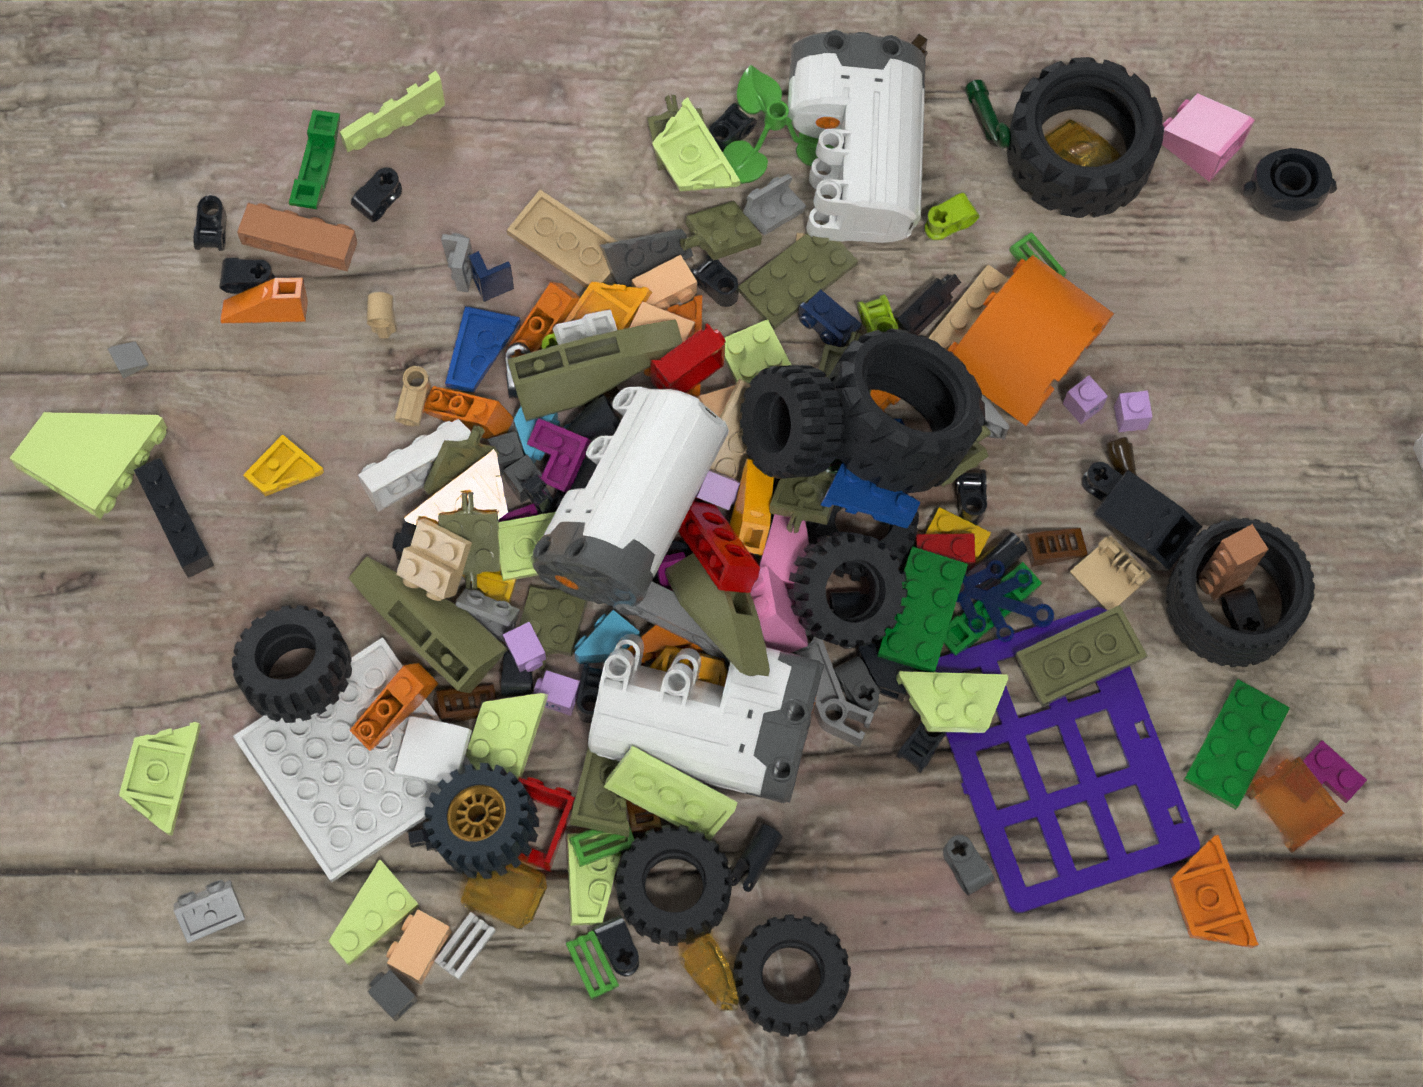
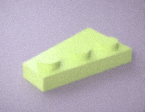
M581 833L567 834L571 926L599 925L604 919L621 852L579 867L577 856L574 855V849L570 845L569 838ZM602 833L581 841L579 844L582 847L614 834ZM626 838L583 853L584 857L622 844Z
M380 859L329 939V943L348 965L352 964L419 907L415 899Z

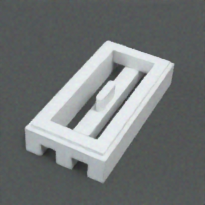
M470 912L434 962L460 980L495 933V929ZM472 923L476 924L449 962H444ZM480 930L486 931L459 969L455 970L453 968Z

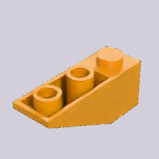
M746 459L730 526L749 553L763 555L770 529V504L772 501L774 477H769L753 464L754 460Z

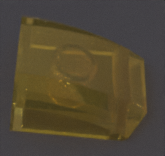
M1072 119L1045 136L1047 143L1056 154L1076 165L1098 167L1110 164L1122 157L1099 133L1089 126Z
M522 862L517 868H514L511 863L505 866L508 873L502 876L494 870L492 871L491 879H484L479 872L476 879L469 878L460 901L462 906L516 929H522L533 921L547 889L545 875Z
M708 933L681 954L682 962L680 965L719 1011H737V990L732 972L719 945Z

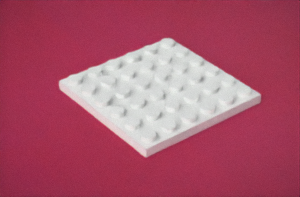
M383 637L352 657L350 663L352 674L349 679L346 678L349 684L345 692H340L338 694L340 699L334 705L330 703L326 707L327 711L321 715L315 713L311 715L312 719L306 721L298 718L295 723H285L283 718L276 722L270 720L266 715L233 736L331 883L427 818L424 815L425 808L433 807L429 800L431 793L439 794L441 791L437 785L430 784L426 780L399 777L394 773L409 717L442 722L426 699L372 751H369L349 731L403 667ZM466 755L460 775L466 772L464 766L471 764Z

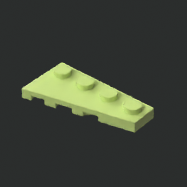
M434 71L429 74L428 78L430 80L420 87L415 83L407 88L408 94L398 101L391 98L383 103L377 114L374 115V113L369 112L342 129L340 134L347 152L354 149H362L369 142L377 138L387 137L392 131L402 126L412 125L418 118L427 114H434L445 106L441 78L438 73Z

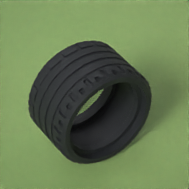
M1232 518L1230 521L1223 520L1217 524L1210 525L1207 530L1201 531L1191 541L1171 573L1165 597V603L1168 604L1166 611L1169 616V622L1174 626L1173 630L1180 637L1179 640L1183 644L1185 643L1191 652L1194 651L1200 658L1208 659L1207 661L1210 663L1214 662L1220 666L1229 665L1236 668L1237 666L1248 667L1249 664L1256 665L1268 660L1271 655H1276L1288 643L1311 611V603L1315 595L1314 574L1310 568L1311 564L1307 561L1305 552L1299 548L1300 545L1294 542L1289 534H1285L1282 532V529L1275 528L1268 522L1263 523L1257 519L1249 520V518ZM1253 524L1268 548V551L1258 565L1262 566L1273 577L1278 586L1282 600V609L1279 622L1276 625L1261 631L1245 632L1222 625L1205 610L1197 593L1196 572L1201 564L1210 560L1223 539Z

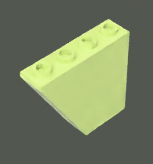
M44 412L11 455L10 459L20 471L101 519L105 513H109L114 508L116 498L120 492L130 486L135 473L134 470L145 465L149 459L150 451L156 444L158 445L163 441L166 436L167 426L163 418L158 415Z

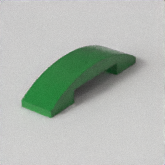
M313 109L307 130L308 141L298 179L294 180L289 205L310 209L318 208L333 162L340 113Z
M1022 562L1006 575L1000 584L960 617L957 616L950 622L944 645L954 656H957L1010 615L1042 585V582Z

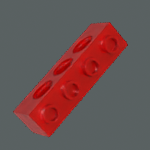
M693 502L678 531L718 590L750 593L759 577L760 567L715 504Z

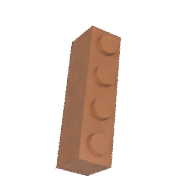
M262 203L257 205L247 204L237 231L240 242L243 245L343 271H348L358 243L355 230H352L347 225L328 224L317 217L308 219L289 210L277 211Z
M1253 524L1223 539L1200 573L1199 584L1205 594H1210L1213 601L1220 598L1221 595L1243 586L1268 551L1266 544Z

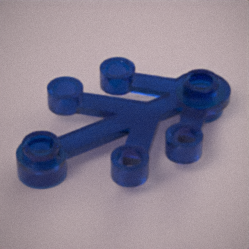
M993 560L988 564L987 568L969 577L964 575L962 582L964 590L959 593L957 602L960 603L969 620V628L976 634L982 633L986 628L985 619L977 614L971 599L983 602L997 630L996 636L1003 643H1008L1013 639L1014 630L1010 625H1007L999 608L1031 618L1032 623L1038 628L1049 627L1054 620V611L1049 605L1038 604L1034 607L1004 597V595L1020 587L1026 588L1032 583L1030 571L1021 569L1016 573L1015 577L987 591L975 587L990 578L998 579L1003 576L1005 571L1003 563L999 560ZM992 565H999L1002 569L999 574L991 573L990 568ZM1020 574H1027L1029 581L1025 584L1020 583L1018 577ZM1045 610L1048 613V618L1046 620H1039L1037 612ZM973 620H981L983 622L982 628L974 629L972 627ZM1004 628L1009 629L1011 632L1010 637L1007 639L1002 638L999 634Z

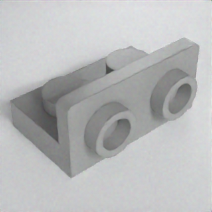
M790 174L780 179L779 177L772 179L766 187L761 190L759 188L753 190L746 198L747 204L743 213L764 236L802 214L806 208V205L789 188L792 180Z
M458 233L451 235L442 234L441 242L448 262V268L452 270L451 278L455 280L457 291L469 292L472 274L468 255L473 254L470 239Z
M465 589L456 601L457 607L469 611L500 641L505 642L503 634L515 628L520 609L511 606L508 602L497 601L484 596L479 591Z
M217 880L207 885V890L197 894L192 891L177 898L178 902L174 903L173 911L187 944L245 920L231 880L226 882Z

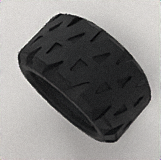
M1092 57L1071 58L1069 65H1065L1062 61L1056 62L1042 69L1039 78H1031L1022 90L1019 101L1016 104L1009 129L1011 142L1007 147L1008 163L1014 167L1012 175L1024 192H1033L1032 200L1047 210L1051 211L1059 208L1062 210L1060 215L1083 218L1092 213L1093 217L1111 214L1120 206L1125 207L1135 199L1148 181L1163 143L1164 126L1162 125L1163 114L1157 98L1151 97L1149 86L1135 73L1129 76L1126 68L1122 65L1105 59L1103 64L1097 63ZM1064 111H1092L1104 116L1117 127L1124 139L1126 153L1118 160L1103 166L1086 167L1066 161L1053 151L1045 139L1042 125L1052 116Z
M888 329L886 333L875 330L863 334L858 341L855 340L850 343L828 377L835 385L833 389L839 393L841 398L839 404L843 407L844 415H842V423L844 424V432L841 433L842 444L836 450L838 454L836 459H840L850 472L862 480L875 483L876 487L893 492L905 490L907 493H916L940 486L950 478L982 432V426L985 422V402L981 400L982 391L975 377L967 371L966 365L951 351L949 352L940 346L938 342L923 335L918 336L909 333L907 330ZM869 390L884 391L908 402L926 419L932 432L914 430L892 419L875 403Z

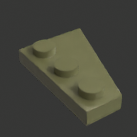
M588 747L570 818V825L629 837L630 829L629 822H627L625 798L604 788L606 779L620 761L598 756L596 753L591 752Z

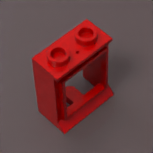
M708 323L705 324L704 331L701 329L663 356L661 361L651 360V382L657 389H672L688 393L724 366L726 343L724 336L718 329L713 330Z
M519 777V782L522 783L533 801L563 811L548 853L532 849L528 857L523 853L518 857L524 863L551 872L555 856L571 818L575 797L564 788L556 787L554 790L545 787L544 783L538 779L528 777L525 780Z

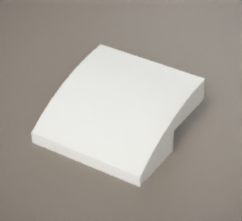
M611 310L586 314L579 320L556 324L553 327L557 343L560 345L590 336L617 331V327Z
M410 716L394 773L399 777L426 780L428 783L435 785L442 779L449 783L453 779L449 773L456 769L461 773L472 730L449 723Z

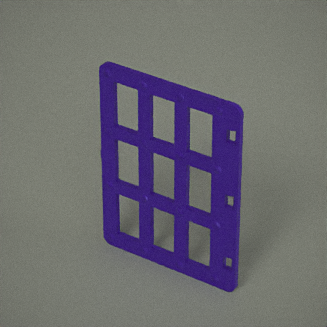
M1101 607L1092 608L967 648L957 656L951 653L939 657L935 672L965 673L980 668L982 674H1002L997 662L1015 657L1017 652L1107 610ZM1130 667L1095 682L1099 691L1097 694L1069 703L1065 696L1050 703V709L1022 718H1018L1007 686H1005L996 708L1001 725L988 728L985 733L969 735L967 732H946L945 734L963 782L961 783L962 789L970 800L1010 909L1016 913H1024L1192 857L1199 851L1200 842ZM1106 710L1129 768L1097 778L1075 720ZM1143 721L1149 738L1140 739L1135 724ZM1057 726L1079 784L1047 794L1026 736ZM1008 742L1029 800L997 810L976 752ZM1136 785L1158 844L1127 854L1104 795ZM1086 802L1108 861L1077 871L1054 812ZM1177 806L1183 823L1174 825L1168 810ZM1036 818L1058 877L1026 887L1004 828Z

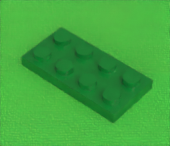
M911 548L904 570L907 581L902 582L903 588L908 589L907 598L902 597L901 605L905 606L902 615L897 614L894 619L898 622L893 629L886 628V636L883 637L878 657L925 672H935L968 566L967 563L919 548Z
M1238 679L1183 781L1236 810L1290 707Z

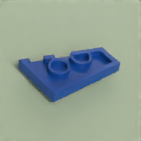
M465 306L445 382L446 387L474 393L520 324V317Z
M842 462L821 506L831 507L836 505L845 508L847 513L856 515L857 512L871 515L874 520L908 528L921 502L902 491L893 492L876 487L875 483L862 480L850 472Z

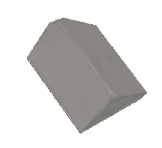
M136 341L108 348L123 379L149 366Z

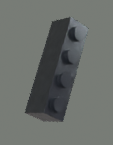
M161 458L135 469L134 472L186 576L190 578L214 566Z

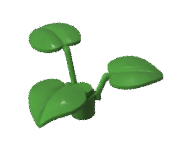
M752 65L745 70L740 78L737 88V102L741 109L748 114L753 115L760 111L765 114L764 130L754 149L746 141H734L728 144L723 151L724 156L740 179V184L753 182L765 173L768 160L765 155L758 151L769 130L777 131L787 125L793 141L799 143L796 148L798 158L804 164L811 167L814 160L818 158L816 147L819 138L810 137L799 132V137H797L791 123L792 120L788 117V106L781 101L782 90L779 84ZM825 145L827 148H834L832 145Z

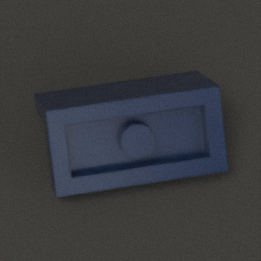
M479 251L468 255L472 279L483 302L514 289L512 269L509 261L488 270Z

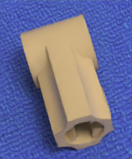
M384 292L369 294L367 303V324L379 338H389L397 330L393 311V296Z
M412 366L403 374L404 384L395 421L414 427L420 426L426 398L431 391V382L424 368ZM416 378L424 379L423 384L418 387L410 385Z

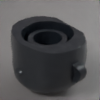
M1288 148L1275 151L1263 157L1257 163L1251 180L1244 184L1243 192L1245 197H1251L1252 203L1262 214L1275 220L1290 222L1304 218L1317 210L1324 203L1328 194L1334 193L1337 190V184L1335 179L1332 178L1330 165L1322 156L1303 149ZM1283 185H1288L1292 187L1294 190H1289L1285 188Z

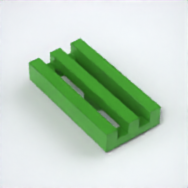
M1032 232L1009 249L1018 262L1022 258L1027 261L1032 255L1041 260L1028 247L1026 243L1029 242L1053 270L1063 277L1066 276L1067 272Z
M591 829L570 837L569 842L573 846V852L577 856L579 867L630 849L631 843L635 840L631 829L629 837L614 834L580 847L579 842L605 832ZM623 838L628 840L622 844L584 857L583 853Z
M590 931L588 934L566 943L591 1000L619 987L594 931ZM590 940L610 981V984L606 986L586 945V942ZM575 947H581L600 989L594 991Z

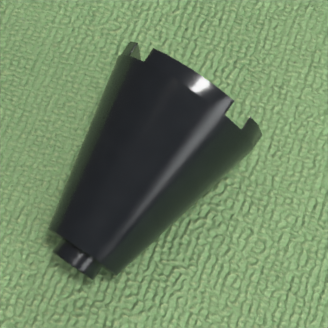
M603 393L596 397L563 428L588 438L592 442L599 436H613L621 420L617 417L613 406Z

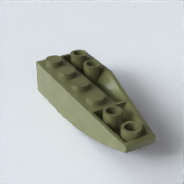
M675 319L590 336L508 359L526 422L586 404L651 367V360L661 361L663 356L679 346L683 341Z
M694 553L668 567L665 575L680 605L737 670L752 677L756 675L769 676L770 668L765 641L751 594L718 590Z
M366 557L348 579L379 614L457 691L471 693L508 648L469 611L457 607L455 603L447 599L442 601L432 600L426 596L427 591L421 587L410 588L403 584L404 578L396 575V571L370 557Z

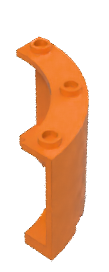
M1034 255L1027 261L1023 258L1019 261L1013 270L1014 274L998 293L992 291L983 303L986 308L959 344L954 342L948 349L949 352L951 351L966 365L967 371L975 377L982 394L1025 426L1034 419L1055 390L1051 386L1055 380L1059 382L1063 376H1066L1084 349H1087L1100 335L1114 315L1112 311Z

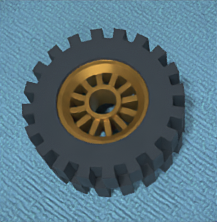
M480 763V770H476L473 764L465 765V773L460 775L457 769L449 774L453 779L449 783L442 779L437 784L441 790L440 793H431L429 800L433 807L425 808L424 815L429 820L424 822L425 830L430 835L428 838L431 844L456 872L462 874L464 871L468 877L475 879L479 872L484 879H491L492 871L496 870L502 876L508 873L505 866L511 863L514 868H517L521 864V861L518 859L521 853L527 857L531 853L532 849L528 842L536 843L538 834L533 827H539V818L535 814L538 811L532 798L512 772L509 771L507 774L505 769L499 765H495L493 770L489 763ZM486 814L483 820L475 822L479 815Z

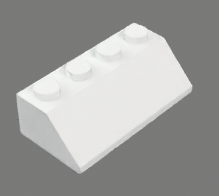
M459 419L453 422L447 421L441 424L437 431L432 434L419 436L412 442V445L403 450L396 449L387 456V459L378 464L371 463L363 468L362 473L358 474V477L376 510L379 512L422 488L444 440H467L471 431Z

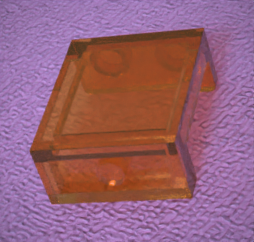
M1297 757L1292 762L1288 758L1283 760L1273 768L1276 773L1270 778H1267L1264 774L1251 784L1253 790L1247 795L1250 800L1255 798L1287 838L1288 841L1284 845L1291 854L1345 814L1300 757Z

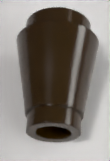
M1123 437L1106 443L1107 451L1105 453L1114 469L1122 475L1127 470L1137 475L1133 445L1129 443L1128 438Z

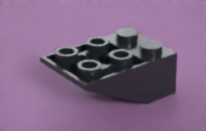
M1129 470L1124 473L1093 513L1152 571H1169L1202 528L1183 507Z

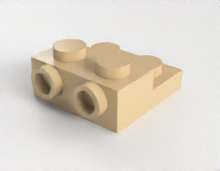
M426 518L418 520L411 546L403 550L396 575L404 578L403 584L410 588L421 587L426 590V596L432 600L442 601L443 599L455 596L472 542Z

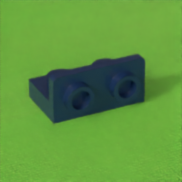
M821 289L807 303L802 302L799 306L798 317L800 322L807 329H814L825 344L844 347L850 341L851 333L856 332L857 334L862 329L861 322Z

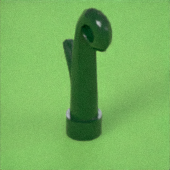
M981 79L971 81L965 86L964 91L969 102L974 104L981 118L986 139L993 140L1002 149L1007 148L1011 142V133L1006 124L999 123L988 97L989 91L985 82Z

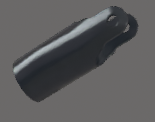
M1009 532L966 571L964 576L981 564L989 569V580L977 591L983 590L1027 552L1026 545L1023 541H1020L1021 539L1015 533Z
M759 824L731 873L732 886H736L742 876L749 871L743 883V889L746 892H750L754 888L783 838L778 831L768 825Z

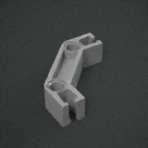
M651 582L648 592L640 604L633 607L628 604H616V606H613V609L619 614L637 615L698 645L710 656L723 658L725 661L727 659L730 663L729 659L680 605L675 593L654 582Z
M805 629L806 635L812 639V642L807 647L792 652V654L819 660L820 663L824 664L814 705L817 721L824 731L860 747L865 737V732H856L844 725L847 718L863 723L864 727L869 729L874 714L845 700L823 640L811 635V631ZM829 710H836L840 713L841 718L837 721H832L827 718L825 713Z

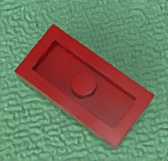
M975 533L916 535V546L919 549L967 564L975 563Z

